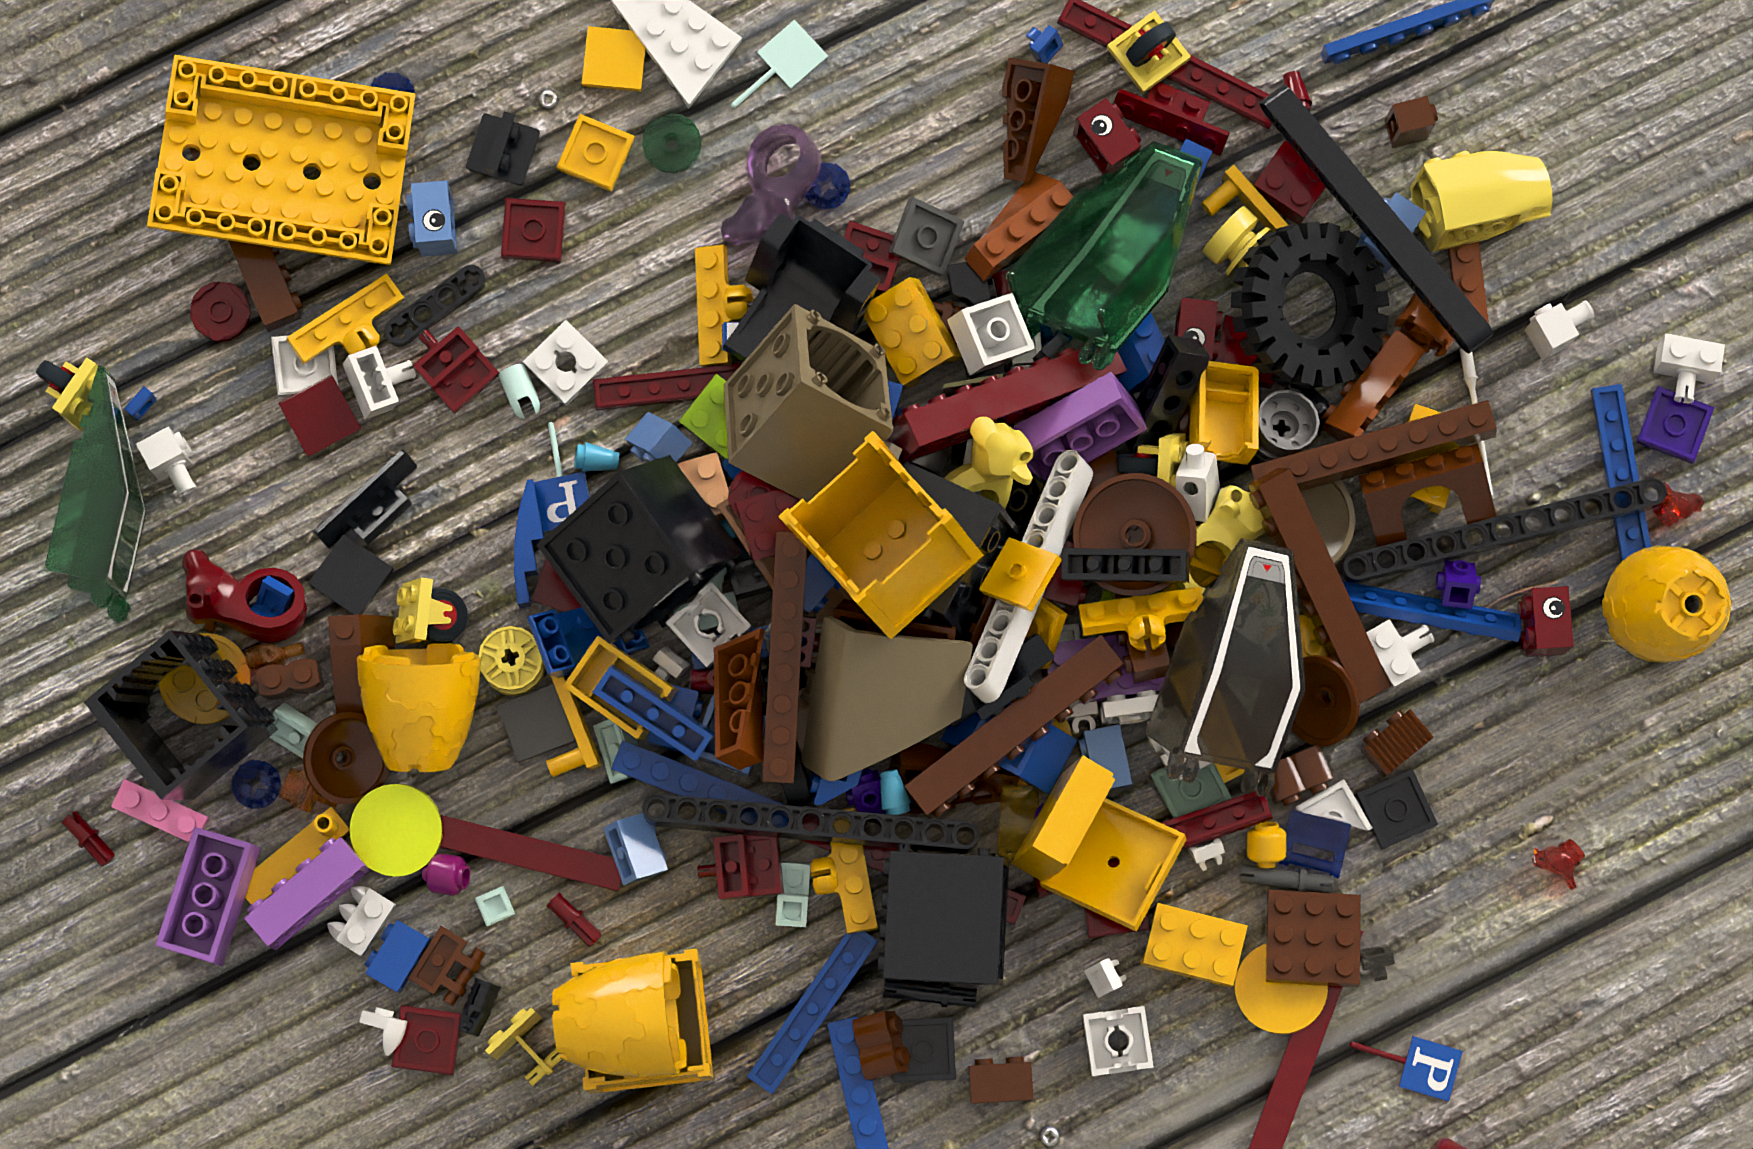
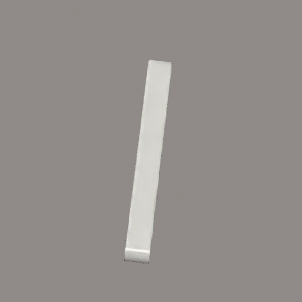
M1066 450L1056 459L1021 542L1060 556L1093 477L1092 468L1077 451ZM1044 592L1032 612L996 600L964 676V684L982 702L991 703L1000 697Z

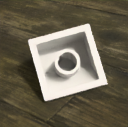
M1013 293L962 309L947 320L970 376L999 366L1035 349Z

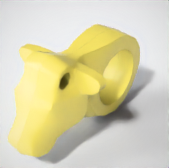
M978 417L970 427V434L973 437L971 463L951 471L944 479L972 492L982 490L979 495L1001 504L1005 509L1011 494L1013 479L1024 485H1029L1033 479L1027 467V463L1033 458V449L1029 440L1020 430H1013L1005 423H995L988 417Z
M1233 485L1222 488L1219 491L1216 502L1212 506L1207 521L1196 525V546L1203 542L1212 543L1219 547L1226 556L1228 569L1222 583L1214 589L1203 588L1194 582L1189 573V583H1175L1179 590L1201 587L1203 600L1220 599L1229 593L1234 595L1246 553V545L1265 533L1262 525L1264 518L1260 510L1253 506L1249 497L1251 492L1244 491Z

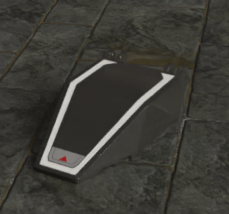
M1241 538L1219 569L1221 575L1212 588L1208 586L1202 594L1205 597L1195 612L1191 611L1185 619L1150 717L1146 734L1170 751L1168 765L1166 766V774L1169 779L1176 780L1181 776L1184 782H1193L1200 770L1199 761L1245 769L1243 779L1241 780V791L1250 794L1255 789L1257 795L1265 797L1275 784V772L1306 690L1293 550Z

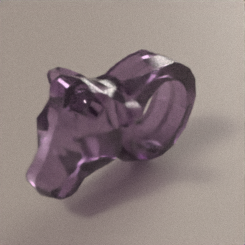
M793 124L774 125L759 133L752 142L746 158V172L754 192L745 198L735 214L726 218L721 223L722 238L727 243L733 246H739L748 242L759 243L763 234L779 213H782L792 221L796 217V208L812 187L822 165L820 151L814 140L806 132ZM784 145H799L800 156L792 171L781 177H768L767 165L772 154Z

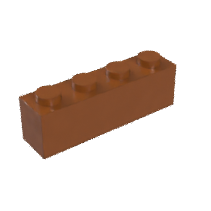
M1034 172L1029 183L1024 182L981 238L973 244L965 257L966 262L983 281L987 280L1067 221L1080 203L1061 181Z
M1398 329L1391 336L1386 333L1382 337L1383 343L1379 349L1380 351L1374 359L1370 358L1372 362L1360 372L1362 375L1356 383L1352 380L1347 383L1340 393L1344 397L1340 404L1336 406L1332 403L1322 416L1326 422L1321 429L1337 441L1360 436L1364 433L1426 351Z
M762 628L713 648L715 758L738 770L763 761L761 647L764 630Z

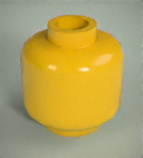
M1270 821L1254 825L1247 832V857L1251 861L1257 862V866L1260 868L1276 867V863L1284 860L1286 857L1285 830L1280 828L1278 823Z

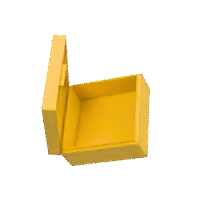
M1082 755L1059 776L1011 864L1040 880L1042 888L1137 932L1187 839L1184 833L1107 799L1106 796L1115 781V778L1112 777L1114 773ZM1111 858H1117L1120 863L1117 867L1112 868L1108 865V861Z

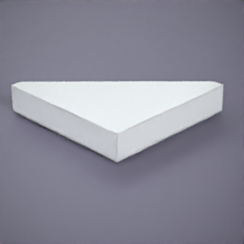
M1344 779L1295 807L1296 812L1364 831H1369L1373 828Z

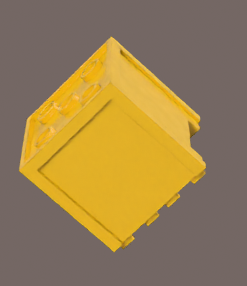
M872 431L864 438L865 442L853 452L856 459L808 503L802 498L790 510L787 508L778 517L891 640L984 555L946 508L942 510L910 476L879 436Z
M697 949L684 950L682 954L668 955L671 957L672 963L677 965L681 994L676 999L680 1039H684L687 1046V1065L684 1068H680L678 1075H663L649 1078L612 1075L585 1069V1077L582 1078L584 1091L596 1094L714 1080L701 957ZM584 962L570 963L572 977L580 976L585 971L604 963L587 965Z

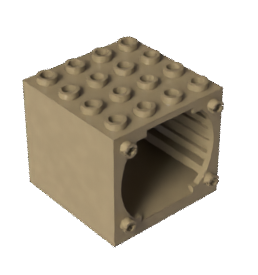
M796 304L789 309L724 384L729 464L800 500L803 498L807 503L856 459L853 452L865 442L864 438L869 433L874 431L882 441H886L893 431L884 348L879 346V344L873 346L824 320L817 311L816 313L815 310L809 312Z

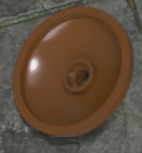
M1320 655L1300 658L1301 691L1288 726L1300 739L1312 745L1329 746L1336 744L1349 736L1357 723L1360 704L1356 686L1348 672L1336 661ZM1290 665L1283 673L1278 689L1281 713L1292 687Z
M341 712L325 718L312 730L304 747L303 766L308 782L320 796L334 803L347 805L359 803L370 791L383 786L390 771L386 767L375 744L372 732H370L367 724L366 715L360 713ZM341 752L343 759L338 763L336 755Z

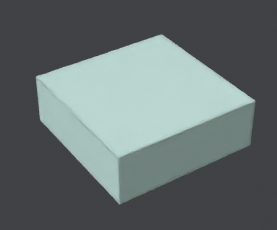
M504 886L475 898L487 927L516 915Z

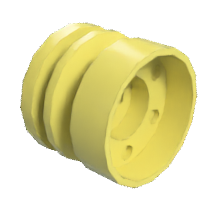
M1242 206L1214 234L1202 250V254L1216 266L1227 258L1232 262L1225 272L1229 277L1237 271V268L1248 266L1242 258L1250 247L1259 246L1257 240L1266 233H1270L1271 229L1266 227L1255 234L1252 230L1255 228L1259 218L1245 206Z
M514 626L498 628L489 634L480 646V671L490 686L499 693L513 697L525 695L535 689L543 679L546 669L533 634L525 629ZM508 653L519 656L515 659L516 664L514 666H510L508 662L503 663L507 660Z

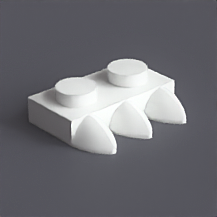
M353 886L350 889L358 906L354 904L339 905L340 913L347 923L329 922L327 925L330 934L336 941L363 957L396 904L371 888Z

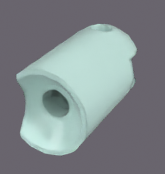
M516 364L502 370L498 377L515 415L525 419L518 403L524 397L530 398L537 415L540 409V402L525 365Z

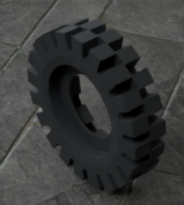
M1318 221L1277 228L1275 232L1266 233L1257 240L1259 246L1248 249L1242 258L1248 266L1237 268L1233 282L1242 286V291L1231 292V308L1242 309V315L1232 318L1235 333L1246 332L1248 336L1239 344L1246 356L1257 355L1253 365L1262 374L1272 373L1270 380L1280 385L1291 384V388L1306 389L1344 383L1355 377L1354 372L1363 371L1372 362L1367 355L1377 354L1383 343V340L1375 335V332L1387 331L1389 316L1378 313V307L1389 306L1388 291H1376L1375 286L1385 281L1380 266L1368 267V264L1375 256L1368 246L1356 247L1360 238L1349 230L1340 232L1341 226L1329 222L1320 224ZM1306 272L1322 277L1331 287L1336 301V313L1331 327L1322 336L1314 339L1303 338L1293 332L1286 318H1284L1282 310L1287 284L1295 276Z

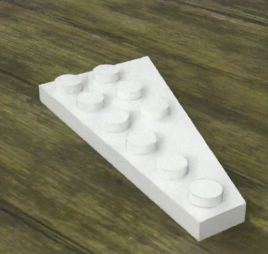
M610 0L618 14H621L627 22L629 29L634 32L643 44L654 63L658 64L666 75L668 82L678 91L688 109L742 42V37L690 0Z

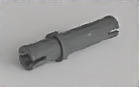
M1241 865V873L1253 874H1240L1239 883L1241 884L1248 883L1296 889L1302 892L1332 893L1333 890L1332 885L1320 883L1333 884L1334 875L1307 873L1306 869H1300L1298 872Z

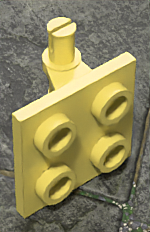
M531 1007L528 1011L525 1009L520 1010L510 1020L513 1025L505 1032L502 1030L496 1032L488 1040L487 1043L490 1046L485 1051L491 1057L498 1060L518 1041L538 1064L525 1076L526 1080L534 1086L544 1075H550L553 1072L552 1068L562 1059H560V1053L555 1048L543 1060L521 1038L542 1019L539 1013Z

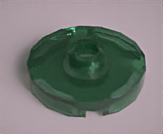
M664 114L651 121L643 133L642 147L645 158L652 167L661 172L675 174L686 171L695 164L701 154L702 139L699 130L691 119L681 114ZM669 141H676L678 143L677 147L674 149L668 148L667 143Z

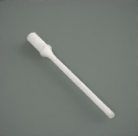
M1461 348L1459 350L1464 373L1463 381L1466 382L1469 388L1471 403L1475 404L1478 403L1475 390L1478 376H1476L1473 354L1472 352L1468 354ZM1481 441L1478 442L1479 450L1484 462L1491 495H1493L1485 443Z

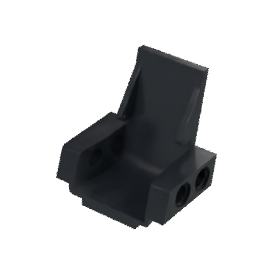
M779 213L763 234L744 280L758 289L760 293L724 343L723 349L744 362L794 304L809 312L815 310L816 313L817 311L824 320L853 335L864 319L881 278L869 271L872 263L863 257L864 250L815 218L810 223L801 216H796L792 221L782 213Z

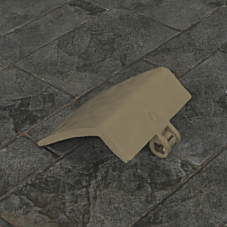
M825 616L823 618L816 666L806 667L804 673L807 676L806 687L802 690L801 698L809 703L810 707L801 758L802 764L821 778L834 782L920 742L961 718L966 691L964 676L971 660L973 645L968 641L896 635L890 640L885 633L856 630L832 616Z

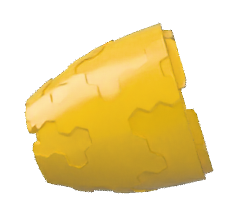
M1653 546L1643 548L1629 555L1616 567L1609 578L1602 600L1603 616L1606 618L1609 627L1608 632L1616 644L1643 660L1667 663L1697 656L1715 643L1729 621L1731 598L1723 575L1706 557L1687 548ZM1690 595H1694L1699 601V608L1694 613L1688 612L1685 608V600Z
M431 643L428 644L427 648L388 650L385 645L366 647L364 654L357 657L359 686H361L360 696L363 710L375 744L389 770L410 772L411 769H418L419 772H436L448 770L454 765L462 746L465 744L473 719L480 680L481 657L474 652L464 651L460 644Z
M665 950L627 958H618L585 971L580 976L573 977L553 990L552 1005H558L559 1010L553 1012L552 1022L557 1051L560 1053V1059L579 1065L586 1070L612 1075L649 1078L679 1074L680 1068H684L687 1065V1046L685 1040L680 1039L676 999L681 994V984L678 967L672 963L671 957L668 956Z

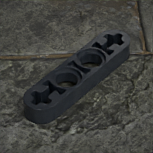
M475 265L463 267L389 320L384 329L388 342L396 347H403L419 337L421 333L423 334V331L430 329L480 293L486 284V278L482 269ZM470 273L472 276L478 274V284L473 286L469 283L464 286L463 290L466 294L461 296L458 287L453 283L458 281L459 285L462 286L467 282V274ZM448 289L454 291L456 299L452 304L445 305L439 301L442 291ZM421 307L429 308L432 313L431 318L426 322H418L415 319L417 309ZM409 316L412 324L417 329L413 331L411 326L403 331L405 336L402 339L398 336L392 338L391 336L394 334L393 328L395 326H398L400 329L408 324L405 318Z

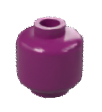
M447 854L434 855L430 862L423 867L422 878L426 881L427 887L432 893L450 896L458 895L462 890H465L469 885L471 876L470 867L466 865L462 857Z

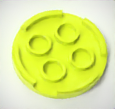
M388 784L370 791L359 801L350 821V839L355 853L368 868L387 876H405L422 869L438 852L443 836L442 821L436 804L426 793L407 784Z

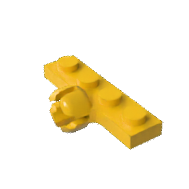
M722 244L695 248L699 365L702 367L732 364V355L729 352L722 351V324L724 322L741 321L750 308L747 306V303L754 302L751 289L744 284L732 286L729 284L727 246Z
M386 273L289 335L286 341L303 365L334 345L339 344L343 346L349 355L377 346L380 335L372 326V321L404 300V296Z
M1201 587L1078 605L1083 636L1126 631L1130 644L1141 651H1146L1144 642L1146 639L1150 640L1152 650L1163 644L1166 640V624L1206 618V608Z
M855 807V808H849V809H843V810H844V811H856V807ZM838 820L833 824V829L837 833L844 834L850 830V825L845 820ZM830 842L831 854L826 857L815 858L810 864L811 877H817L813 879L812 883L815 893L818 895L830 893L839 895L847 935L877 930L863 845Z

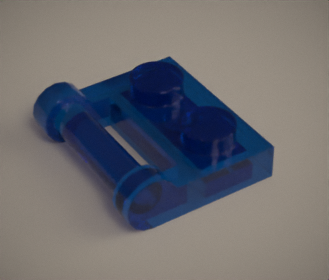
M1291 810L1286 828V857L1278 862V864L1284 866L1293 864L1326 872L1329 875H1334V878H1339L1352 824ZM1296 843L1334 853L1333 860L1328 861L1292 852L1293 844Z

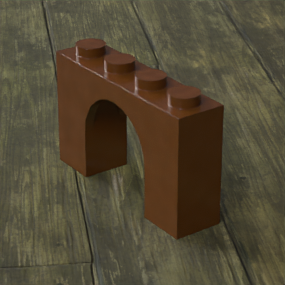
M1477 443L1358 476L1377 547L1407 540L1401 516L1402 507L1409 496L1425 487L1442 486L1453 490L1459 496L1467 524L1496 517L1484 462Z

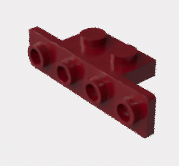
M1161 82L1152 87L1147 99L1119 89L1114 103L1123 113L1124 118L1183 142L1185 139H1188L1213 151L1212 153L1218 156L1222 154L1230 134L1224 129L1203 121L1210 102Z

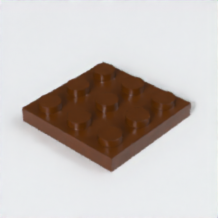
M1268 890L1266 982L1359 987L1361 895Z

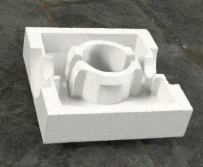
M565 320L523 361V364L567 406L578 395L582 387L590 379L598 376L609 365V362ZM557 351L561 357L568 355L575 358L576 373L572 370L567 372L559 370L556 366L558 358L554 353Z
M711 581L698 592L696 598L688 606L676 612L665 622L707 669L714 664V647L745 635L753 628ZM700 614H703L704 617L715 616L718 619L717 631L721 634L719 638L714 633L705 634L701 632V619L698 617Z
M1155 690L1138 692L1137 697L1126 699L1125 695L1107 697V701L1103 702L1099 709L1101 726L1116 723L1120 725L1134 724L1155 718L1159 710L1166 708L1164 694L1156 695Z
M1144 1006L1082 1015L1091 1077L1154 1068ZM1114 1026H1117L1118 1031L1123 1032L1128 1039L1126 1049L1121 1051L1122 1057H1118V1051L1112 1050L1108 1044L1109 1035L1115 1031Z

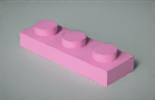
M126 779L123 780L111 805L112 808L187 842L190 841L194 827L204 829L209 820V817L172 800H161L156 793Z

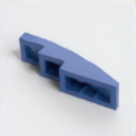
M533 479L526 482L518 512L514 541V578L519 608L531 607L527 577L538 575L533 545H537L544 538Z

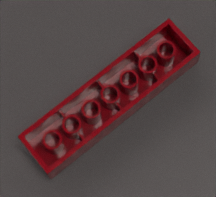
M1097 338L1085 343L1083 349L1075 351L1074 347L1060 352L1057 355L1058 358L1050 360L1049 357H1043L1033 362V367L1025 370L1023 366L1011 369L1006 373L1007 376L998 379L997 375L988 377L980 382V386L972 388L971 384L963 386L954 391L955 395L946 398L945 394L938 395L930 399L928 405L922 407L918 403L910 405L901 411L903 415L892 420L893 431L887 440L902 449L898 459L902 465L905 462H911L973 439L970 434V427L978 417H988L995 423H1005L1008 426L1028 419L1109 372H1112L1118 379L1127 370L1117 348L1111 349L1094 342L1099 340Z

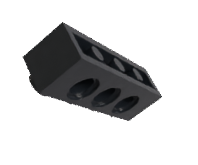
M1172 335L1167 336L1136 401L1147 430L1125 441L1131 452L1138 451V446L1141 445L1159 446V438L1174 433L1179 421L1184 416L1185 408L1191 396L1196 391L1198 381L1209 363L1210 356L1199 340Z
M1062 548L1061 579L1073 582L1189 583L1190 552L1188 550Z

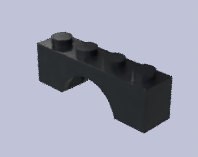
M967 262L947 265V277L952 301L971 307L996 298V296L990 297L988 285H993L992 276L983 281ZM1005 362L970 376L964 363L967 380L1002 373L1003 377H1005V372L1010 370L1009 362Z

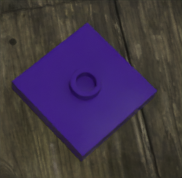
M1657 386L1636 443L1693 464L1715 407L1694 400L1692 403H1683L1684 398H1681V402H1677L1674 400L1676 392Z

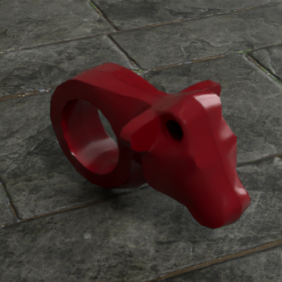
M190 550L184 555L182 567L186 577V615L193 624H205L206 631L214 633L218 622H221L246 636L266 643L286 640L295 635L304 624L307 612L304 587L297 577L288 571L273 567L258 569L237 580L233 575L212 563L207 554L202 550ZM268 575L294 590L291 599L293 605L280 616H260L248 606L249 602L259 594L261 583Z

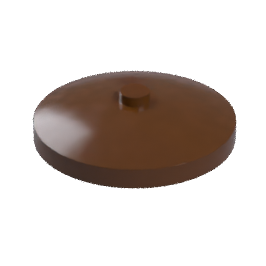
M1128 473L1107 479L1087 495L1076 514L1073 542L1074 548L1188 550L1190 552V565L1196 549L1197 527L1191 507L1175 487L1156 476ZM1096 582L1099 586L1110 592L1129 597L1158 593L1174 584Z

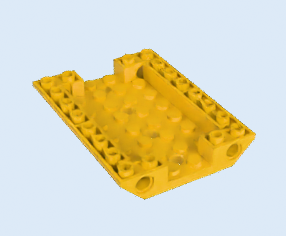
M174 55L165 110V124L158 168H156L147 228L391 265L415 93ZM187 148H194L198 150L200 156L195 161H188L183 157L182 153ZM249 157L256 158L260 162V167L253 171L247 170L243 166V161ZM308 167H315L319 170L320 176L316 180H309L303 175V171ZM369 176L376 177L380 181V186L374 190L368 189L364 186L363 180Z

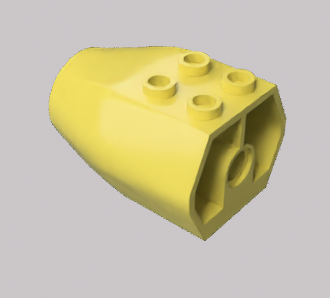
M1468 151L1455 154L1450 159L1441 160V158H1433L1423 164L1410 186L1412 203L1426 211L1418 225V230L1431 252L1488 240L1525 222L1551 216L1553 196L1550 178L1543 162L1534 156L1497 151H1482L1470 154Z

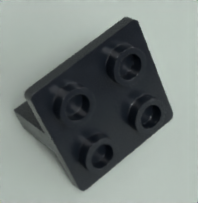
M505 111L502 118L484 113L466 163V169L522 186L540 135L539 129L518 123L515 114Z

